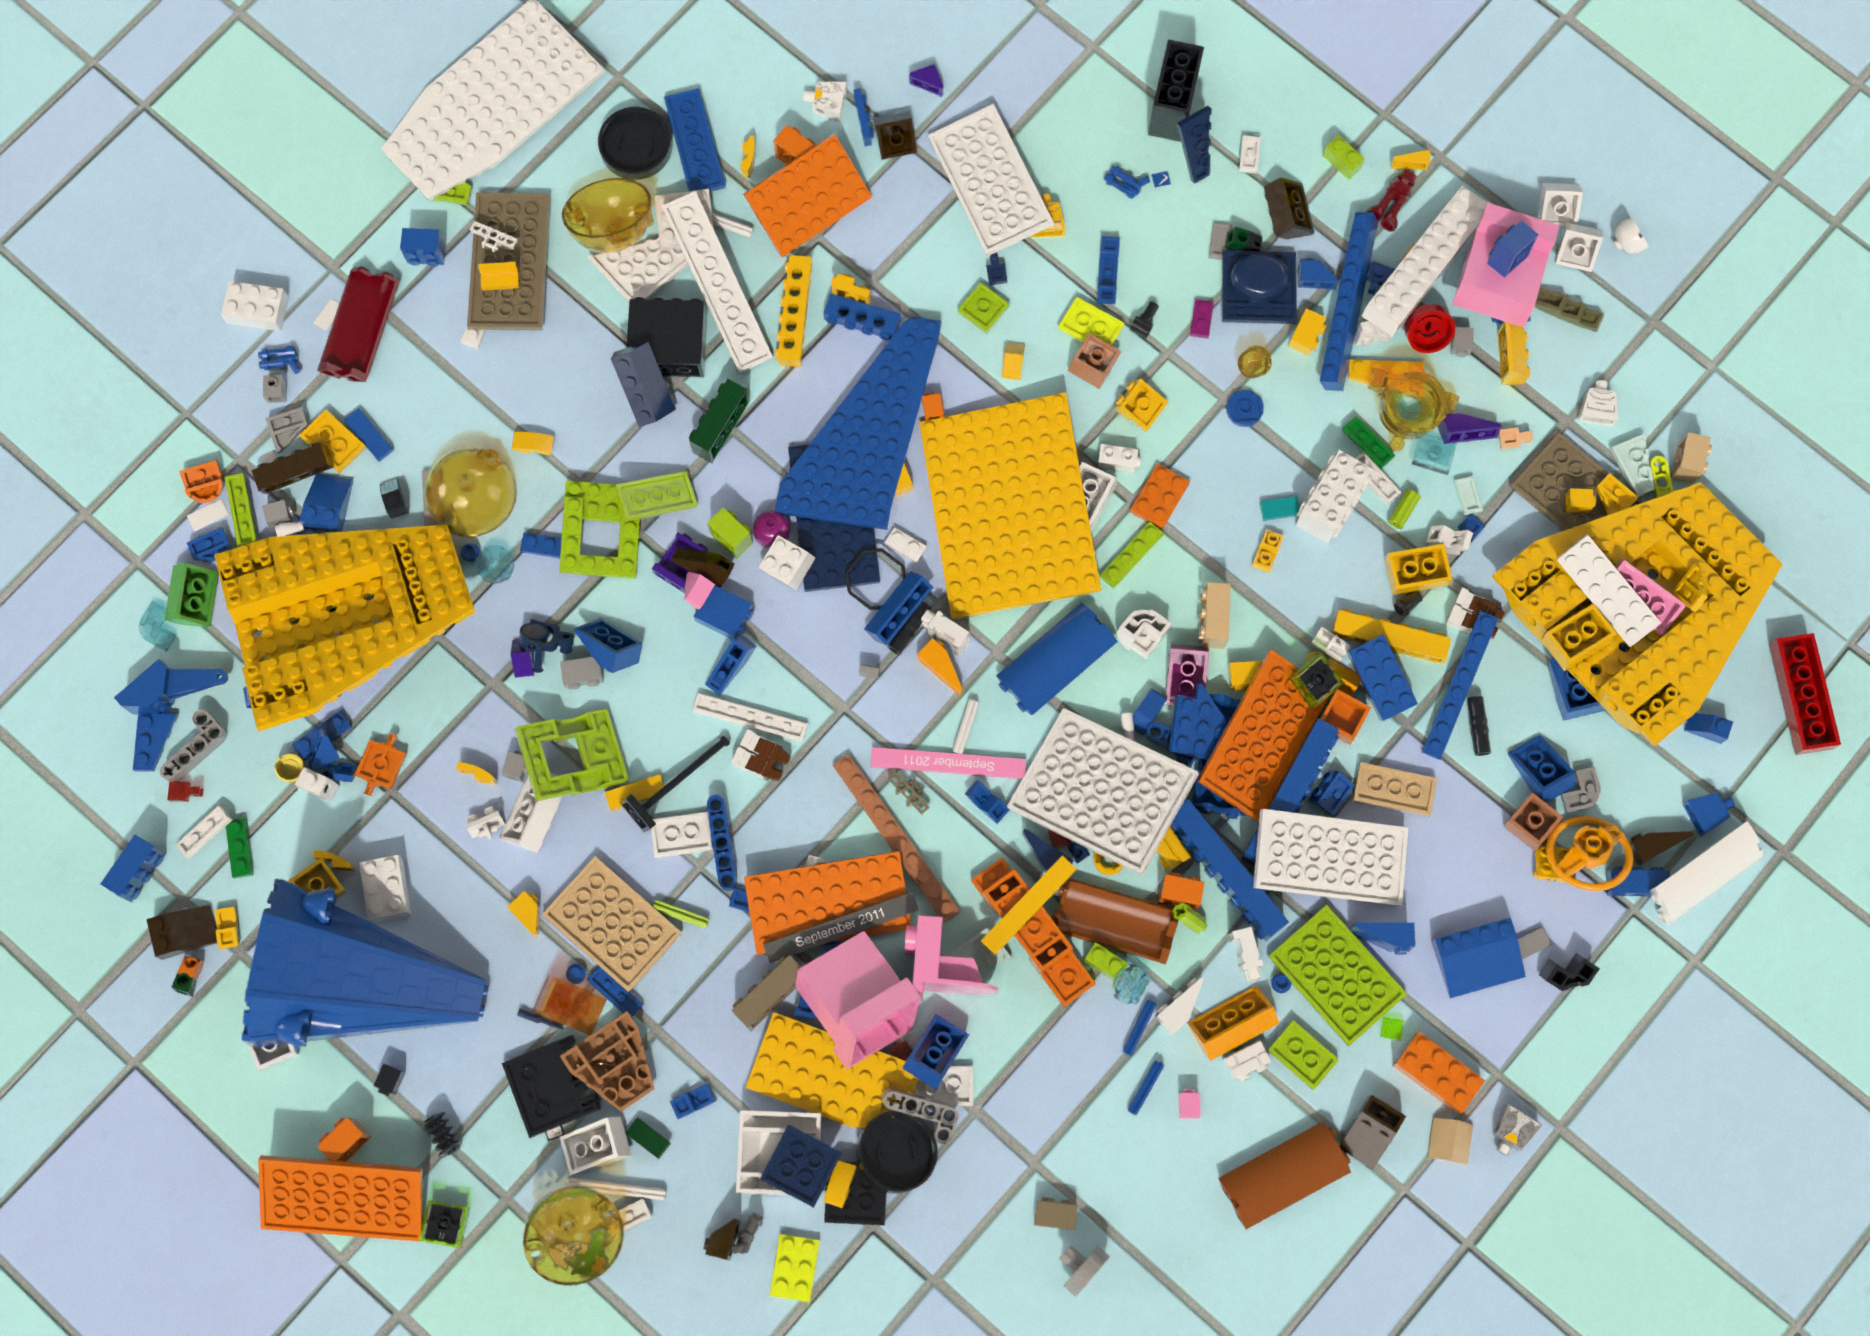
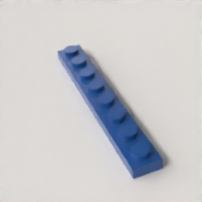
M1482 611L1479 612L1422 750L1423 754L1441 760L1498 621L1497 617Z

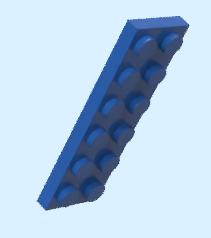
M699 88L665 96L664 101L688 190L709 189V192L726 188Z

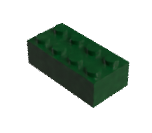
M727 379L725 383L719 386L718 395L710 401L707 413L702 414L698 422L699 426L696 430L693 429L689 435L690 446L695 455L713 463L750 402L748 391L745 387L730 379Z

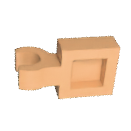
M1518 428L1500 429L1499 432L1501 449L1520 448V442L1530 443L1532 442L1531 439H1533L1532 431L1519 433Z

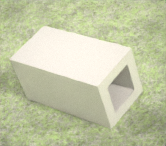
M1101 444L1097 468L1135 473L1136 467H1140L1141 456H1138V449Z

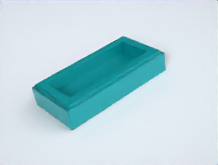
M1297 496L1260 501L1259 503L1263 521L1295 517L1300 509Z

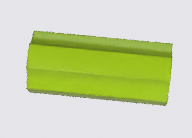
M1407 489L1389 518L1388 523L1396 529L1402 530L1421 496L1413 490Z
M1182 902L1179 905H1175L1173 909L1175 919L1198 934L1206 930L1208 926L1206 918Z

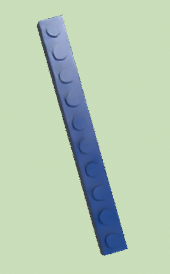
M1355 212L1320 376V383L1325 390H1344L1378 227V221L1373 212Z

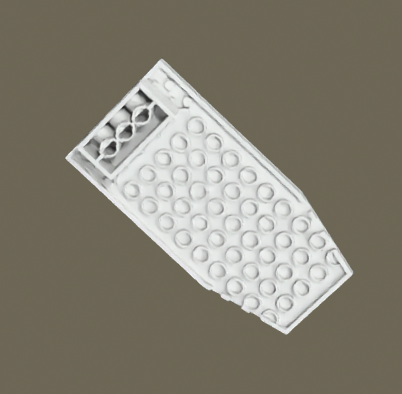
M529 0L424 89L381 150L416 188L431 201L434 197L446 193L450 188L466 182L465 180L473 176H479L486 169L496 167L602 76L605 70L537 0Z

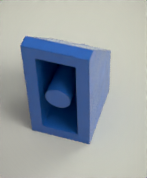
M1312 258L1301 260L1298 272V288L1335 290L1338 279L1320 261H1315Z
M1695 713L1687 720L1684 731L1722 744L1728 740L1733 721L1717 715Z

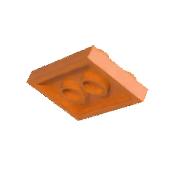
M1157 463L1131 507L1130 513L1148 523L1151 522L1157 528L1163 530L1189 486L1190 481Z

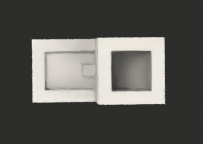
M1445 525L1431 526L1426 544L1429 546L1444 544L1446 553L1460 555L1461 551L1468 550L1473 533L1469 530L1453 531Z

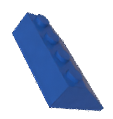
M1619 644V649L1626 652L1624 645ZM1556 659L1548 661L1556 701L1563 721L1606 711L1568 670L1564 671ZM1590 668L1593 674H1600L1599 668Z
M1511 917L1436 938L1431 942L1450 999L1526 977Z

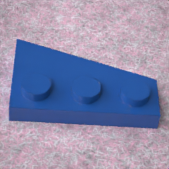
M138 713L133 761L134 771H155L163 753L165 742L170 737L172 726L177 721V714Z

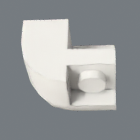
M1151 609L1135 610L1119 627L1117 637L1128 651L1132 649L1144 659H1147L1165 637L1172 623Z

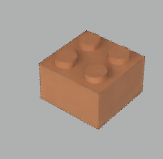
M1532 792L1504 827L1532 850L1536 851L1563 819V816Z

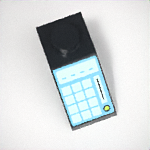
M398 478L379 484L381 497L389 517L393 519L408 514L409 511Z

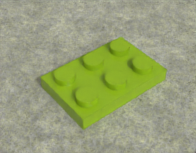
M1294 1020L1267 1050L1311 1090H1314L1339 1061L1337 1057Z

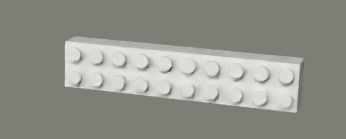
M1461 186L1371 299L1362 317L1393 337L1473 235L1487 201Z

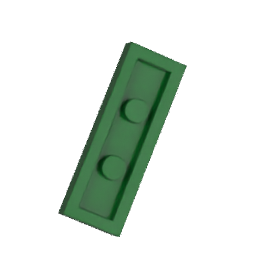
M1357 416L1342 428V431L1380 469L1384 468L1395 458L1396 455Z
M244 817L233 819L225 826L232 878L252 876L253 868L247 821Z

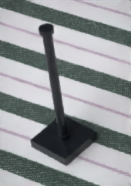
M722 735L715 745L643 804H640L632 794L619 802L643 832L650 830L656 825L647 813V810L724 746L730 745L725 736Z

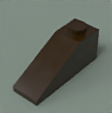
M1692 831L1647 833L1643 836L1639 833L1630 838L1632 841L1630 845L1633 857L1638 865H1641L1694 834Z

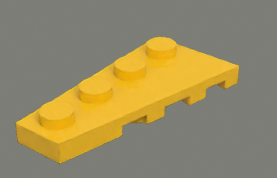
M1350 359L1348 380L1370 386L1376 385L1385 390L1391 389L1400 392V394L1416 396L1418 399L1424 398L1423 362Z

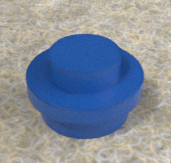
M466 544L461 549V557L466 562H474L480 556V550L475 544Z
M579 964L569 966L566 971V978L572 984H579L586 977L584 967Z
M1279 973L1272 978L1271 986L1275 992L1285 993L1290 989L1291 982L1287 976Z

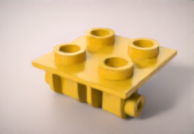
M1540 845L1535 851L1536 870L1533 872V877L1537 878V880H1547L1548 878L1549 881L1554 879L1555 882H1565L1551 868L1547 859L1546 845ZM1554 846V854L1558 864L1570 851V848ZM1576 873L1573 874L1571 877L1576 879Z

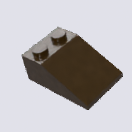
M211 905L165 913L146 919L155 957L161 960L217 944L216 926Z

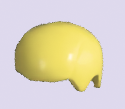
M287 753L277 759L274 770L280 780L292 783L297 781L305 764L298 755Z

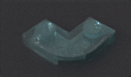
M151 601L140 620L139 631L147 642L167 652L176 635L161 627L165 619L166 608Z

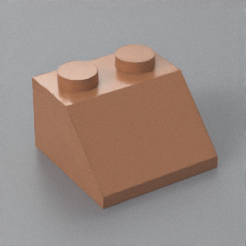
M1089 333L1073 357L1068 371L1100 389L1122 351Z

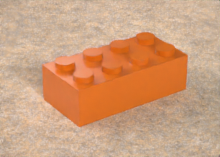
M1421 1032L1413 1036L1393 1064V1067L1456 1114L1464 1112L1485 1082L1483 1078Z

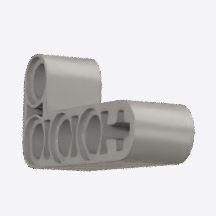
M205 710L196 711L192 717L193 723L201 732L160 768V775L170 783H177L227 738L226 730ZM207 716V721L200 724L201 718ZM219 730V735L213 738V732ZM205 743L204 748L198 751L199 744ZM186 756H190L189 761L183 764V759Z
M886 1088L882 1091L881 1100L887 1108L934 1121L932 1132L939 1144L945 1145L952 1140L959 1116L952 1105L895 1088ZM892 1094H893V1096H894L897 1100H891V1101L889 1102L888 1099H887V1097H891ZM908 1100H915V1104L913 1107H905V1104ZM927 1105L934 1106L931 1113L924 1112ZM947 1110H952V1116L945 1119L943 1117L944 1113ZM940 1130H947V1134L945 1137H938V1132Z

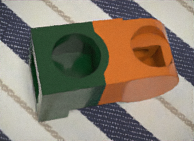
M186 956L178 969L171 988L177 993L193 997L194 987L203 968V960Z

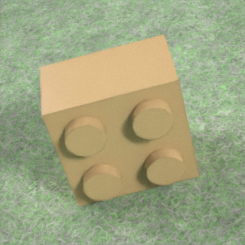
M1690 432L1684 436L1677 445L1671 479L1693 484L1697 479H1700L1702 473H1705L1708 467L1706 458L1709 456L1712 445L1709 444L1710 437Z

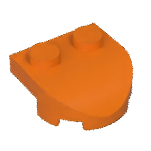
M217 460L179 471L186 494L189 498L199 503L213 501L221 494L224 488V478Z

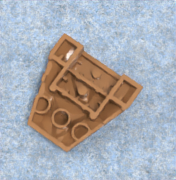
M628 1011L560 1056L571 1074L583 1081L589 1088H592L621 1112L655 1089L639 1028Z

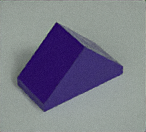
M935 64L910 72L909 84L940 97L943 96L944 86Z
M512 640L510 654L515 678L534 676L532 671L534 667L533 652H525V649L519 645V640Z

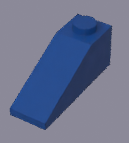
M742 635L734 638L705 685L720 696L747 663L757 646Z

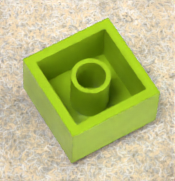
M723 507L707 522L710 534L737 559L753 544L751 530L745 523L742 522L740 524L736 520L737 516L731 510L727 511Z

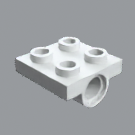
M1367 320L1360 323L1354 341L1356 346H1367L1377 341L1386 342L1392 336Z

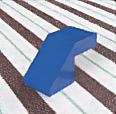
M1152 688L1133 714L1134 730L1144 735L1148 726L1159 714L1168 698Z
M976 780L964 793L979 810L996 824L1009 812L1003 801L993 795L979 780Z

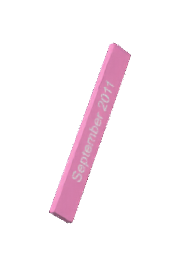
M872 747L870 767L1023 779L1026 759Z

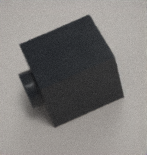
M383 1063L373 1086L379 1088L378 1092L389 1096L390 1093L396 1095L405 1072Z

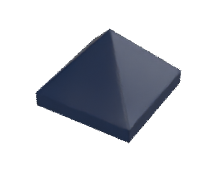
M1076 842L1068 846L1076 864L1090 856L1088 848Z

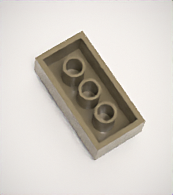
M790 955L787 958L783 956L776 963L777 967L773 971L769 970L762 976L763 981L758 986L754 984L747 991L748 995L744 999L739 998L732 1005L734 1009L731 1011L750 1032L796 989L797 971L801 966Z

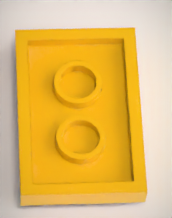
M326 409L299 435L308 445L318 442L327 446L334 469L339 474L367 448Z

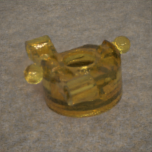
M1417 367L1411 372H1406L1399 376L1383 369L1373 368L1367 386L1370 390L1382 392L1378 393L1377 396L1380 398L1379 416L1382 424L1389 431L1388 433L1395 437L1391 440L1390 447L1396 452L1403 450L1405 447L1404 440L1418 439L1427 435L1443 419H1446L1447 415L1445 414H1454L1459 400L1458 395L1446 392L1439 381L1427 374L1421 367ZM1412 397L1418 401L1421 412L1416 420H1405L1398 414L1397 403L1401 398Z

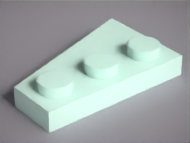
M1646 433L1613 446L1610 449L1632 492L1638 497L1655 490L1652 469L1648 458L1649 451L1646 446Z
M990 926L946 955L948 957L973 958L977 968L1012 959L1004 947L994 955L981 943V940L992 930Z

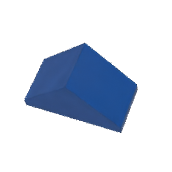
M323 728L320 730L309 760L310 768L313 771L340 758L327 731Z

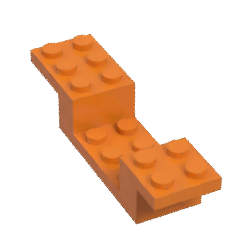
M1003 857L971 879L972 884L993 912L996 911L1001 919L1030 890L1015 869L1012 870ZM1043 906L1014 935L1029 955L1031 964L1063 1007H1066L1096 985L1095 981L1073 953L1074 948Z

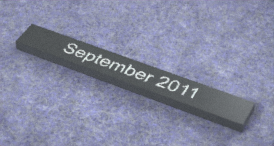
M911 891L764 943L763 946L769 963L780 960L783 956L795 955L913 913L919 909Z

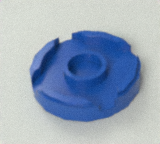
M1250 390L1235 392L1229 398L1226 405L1228 418L1234 424L1241 427L1255 425L1263 415L1264 405L1262 399Z

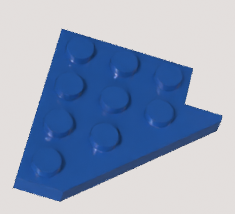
M1201 683L1196 685L1195 698L1182 695L1176 696L1168 752L1208 761L1228 722Z

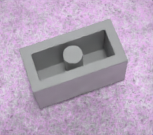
M593 656L560 662L563 685L565 688H569V690L579 689L583 685L594 687L604 682L602 667L598 665Z

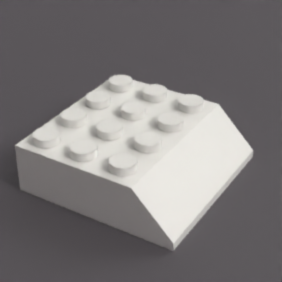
M740 1110L736 1193L788 1195L760 1180L788 1124L821 1141L822 1114Z

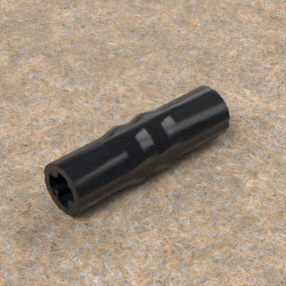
M921 602L889 642L887 648L890 651L901 655L909 641L915 636L916 631L919 630L923 622L921 618L927 609L929 611L932 609L927 603Z
M1483 696L1467 698L1474 754L1475 756L1491 754L1484 698Z

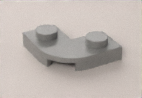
M1595 767L1575 771L1579 790L1561 794L1566 814L1588 809L1598 800L1601 788Z

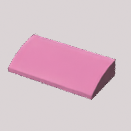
M1621 558L1615 568L1661 622L1653 630L1662 636L1686 605Z

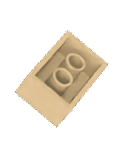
M1208 582L1206 588L1202 589L1200 605H1203L1199 614V623H1202L1199 630L1198 641L1202 642L1204 647L1225 649L1229 639L1231 584Z

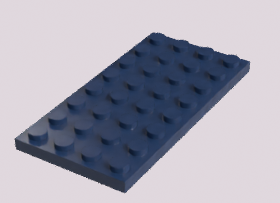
M810 444L788 447L790 469ZM796 517L799 547L815 557L803 578L805 592L847 587L845 572L861 551L876 549L874 528ZM876 552L863 554L850 571L851 587L880 583Z

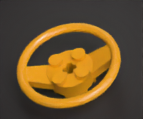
M1592 816L1571 817L1560 822L1547 839L1546 854L1551 868L1562 880L1576 888L1587 891L1611 889L1623 882L1632 869L1633 851L1628 839L1616 825L1606 820ZM1583 823L1600 826L1598 829L1589 826L1580 828L1574 836L1570 851L1558 864L1554 854V844L1557 836L1564 829ZM1619 842L1623 846L1625 864L1622 871L1612 880L1603 883H1587L1571 877L1583 867L1593 869L1605 864L1610 858L1613 846Z

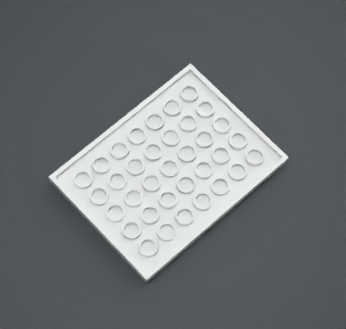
M1063 708L1008 803L1007 808L1143 876L1199 773Z

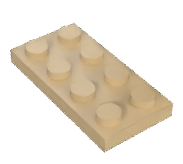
M1360 762L1353 801L1430 817L1437 778Z

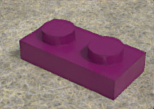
M1195 299L1190 336L1209 338L1214 302Z

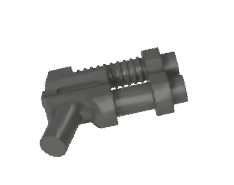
M754 1212L752 1216L748 1217L747 1220L749 1222L745 1230L741 1231L736 1244L731 1248L734 1254L748 1253L757 1229L763 1224V1216Z

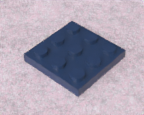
M788 1124L760 1180L814 1208L842 1152Z

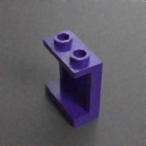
M677 532L675 541L659 564H654L652 571L654 575L685 594L686 575L690 571L671 560L675 549L683 548L708 552L709 549L701 543L698 545L694 543L689 535L685 533L681 535Z

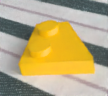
M1611 473L1596 487L1607 515L1630 508L1639 498Z
M1695 563L1671 592L1694 612H1697L1708 598L1701 567Z

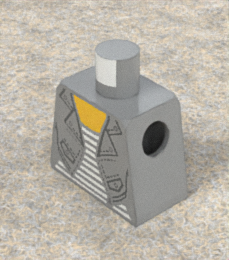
M1510 1104L1505 1105L1494 1132V1136L1501 1140L1496 1150L1505 1156L1509 1154L1511 1148L1518 1151L1522 1150L1541 1128L1542 1124Z

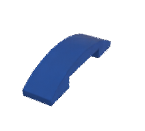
M1101 237L1097 303L1116 304L1120 237Z

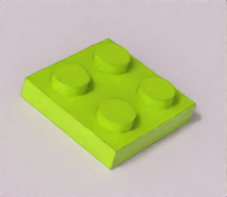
M980 283L959 307L958 313L987 334L1009 308L1010 304Z

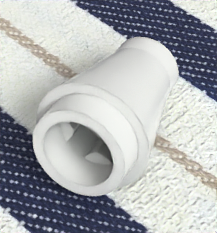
M300 521L278 523L279 525L274 526L277 537L304 532Z

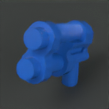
M1113 165L1109 171L1112 174L1109 175L1107 173L1104 180L1107 185L1113 186L1125 193L1130 199L1137 196L1141 192L1142 186L1150 182L1148 176L1136 181L1133 179L1132 174L1128 175L1121 170V167ZM1119 177L1124 180L1123 184L1115 180V178Z
M294 346L270 350L262 349V351L258 352L259 359H263L259 362L260 369L265 371L273 367L282 369L289 365L295 374L301 372L300 367L296 363L299 360ZM278 356V359L269 360V357Z

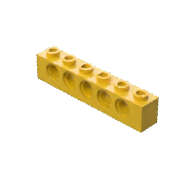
M789 255V262H785L787 279H783L785 296L781 297V307L784 308L783 313L779 314V324H782L781 330L777 332V341L780 344L779 348L775 350V359H778L779 366L801 367L812 273V257ZM796 274L801 275L799 279L793 278ZM795 291L800 293L797 296L791 295V293ZM791 309L798 310L796 313L789 312ZM789 326L796 327L793 331L787 330ZM788 343L794 344L792 348L785 347Z

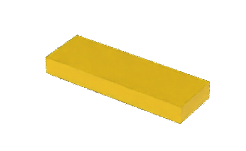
M658 774L604 793L610 811L623 808L619 802L628 795L632 794L638 802L645 801L664 787L661 775Z

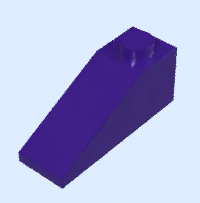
M1462 413L1442 415L1437 426L1444 444L1495 439L1502 427L1500 423Z

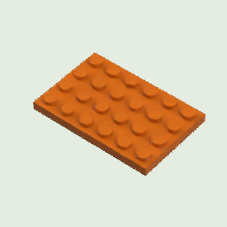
M835 134L830 135L743 194L781 257L786 256L872 198Z

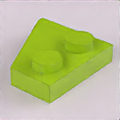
M464 182L450 188L446 193L434 197L433 200L468 206L472 187Z

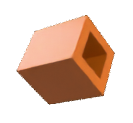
M930 392L922 396L925 421L944 417L940 393Z

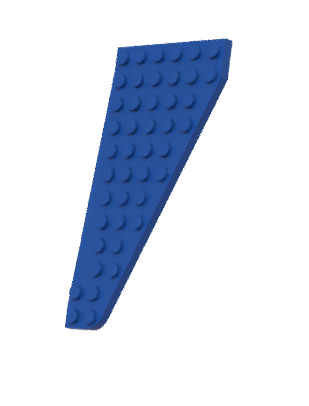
M914 317L906 320L780 482L775 512L795 517L888 530L891 507L938 345L941 321Z

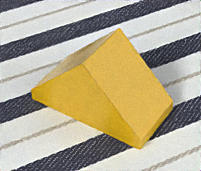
M1006 343L1002 378L1020 380L1025 344Z

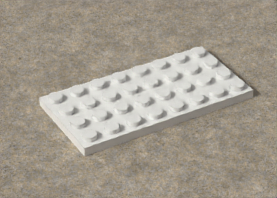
M994 104L928 135L987 256L1054 225Z
M1260 809L1253 888L1402 906L1408 828Z

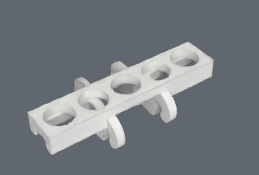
M476 221L473 222L470 228L472 233L484 237L482 248L487 246L492 249V252H496L498 247L502 245L514 250V246L518 242V239L507 235L506 232L502 233L493 229L492 226L488 227ZM477 226V227H479L480 229H479V230H474V227ZM492 232L497 233L496 237H491L490 235ZM489 239L496 241L495 244L488 243ZM507 240H510V241H512L513 243H512V244H508V243H507Z

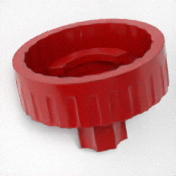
M1425 304L1416 308L1406 319L1404 325L1405 336L1411 347L1425 354L1435 353L1444 349L1452 341L1456 330L1454 320L1449 311L1438 304Z

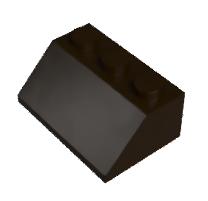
M1280 177L1264 186L1265 199L1268 202L1269 215L1272 219L1273 232L1276 237L1287 240L1315 234L1302 183Z

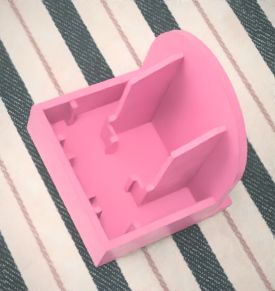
M918 915L917 926L907 925L905 955H915L913 986L921 995L920 1002H923L924 991L967 995L998 993V987L982 983V977L973 958L940 956L942 917Z

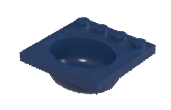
M1223 250L1222 322L1296 324V252Z

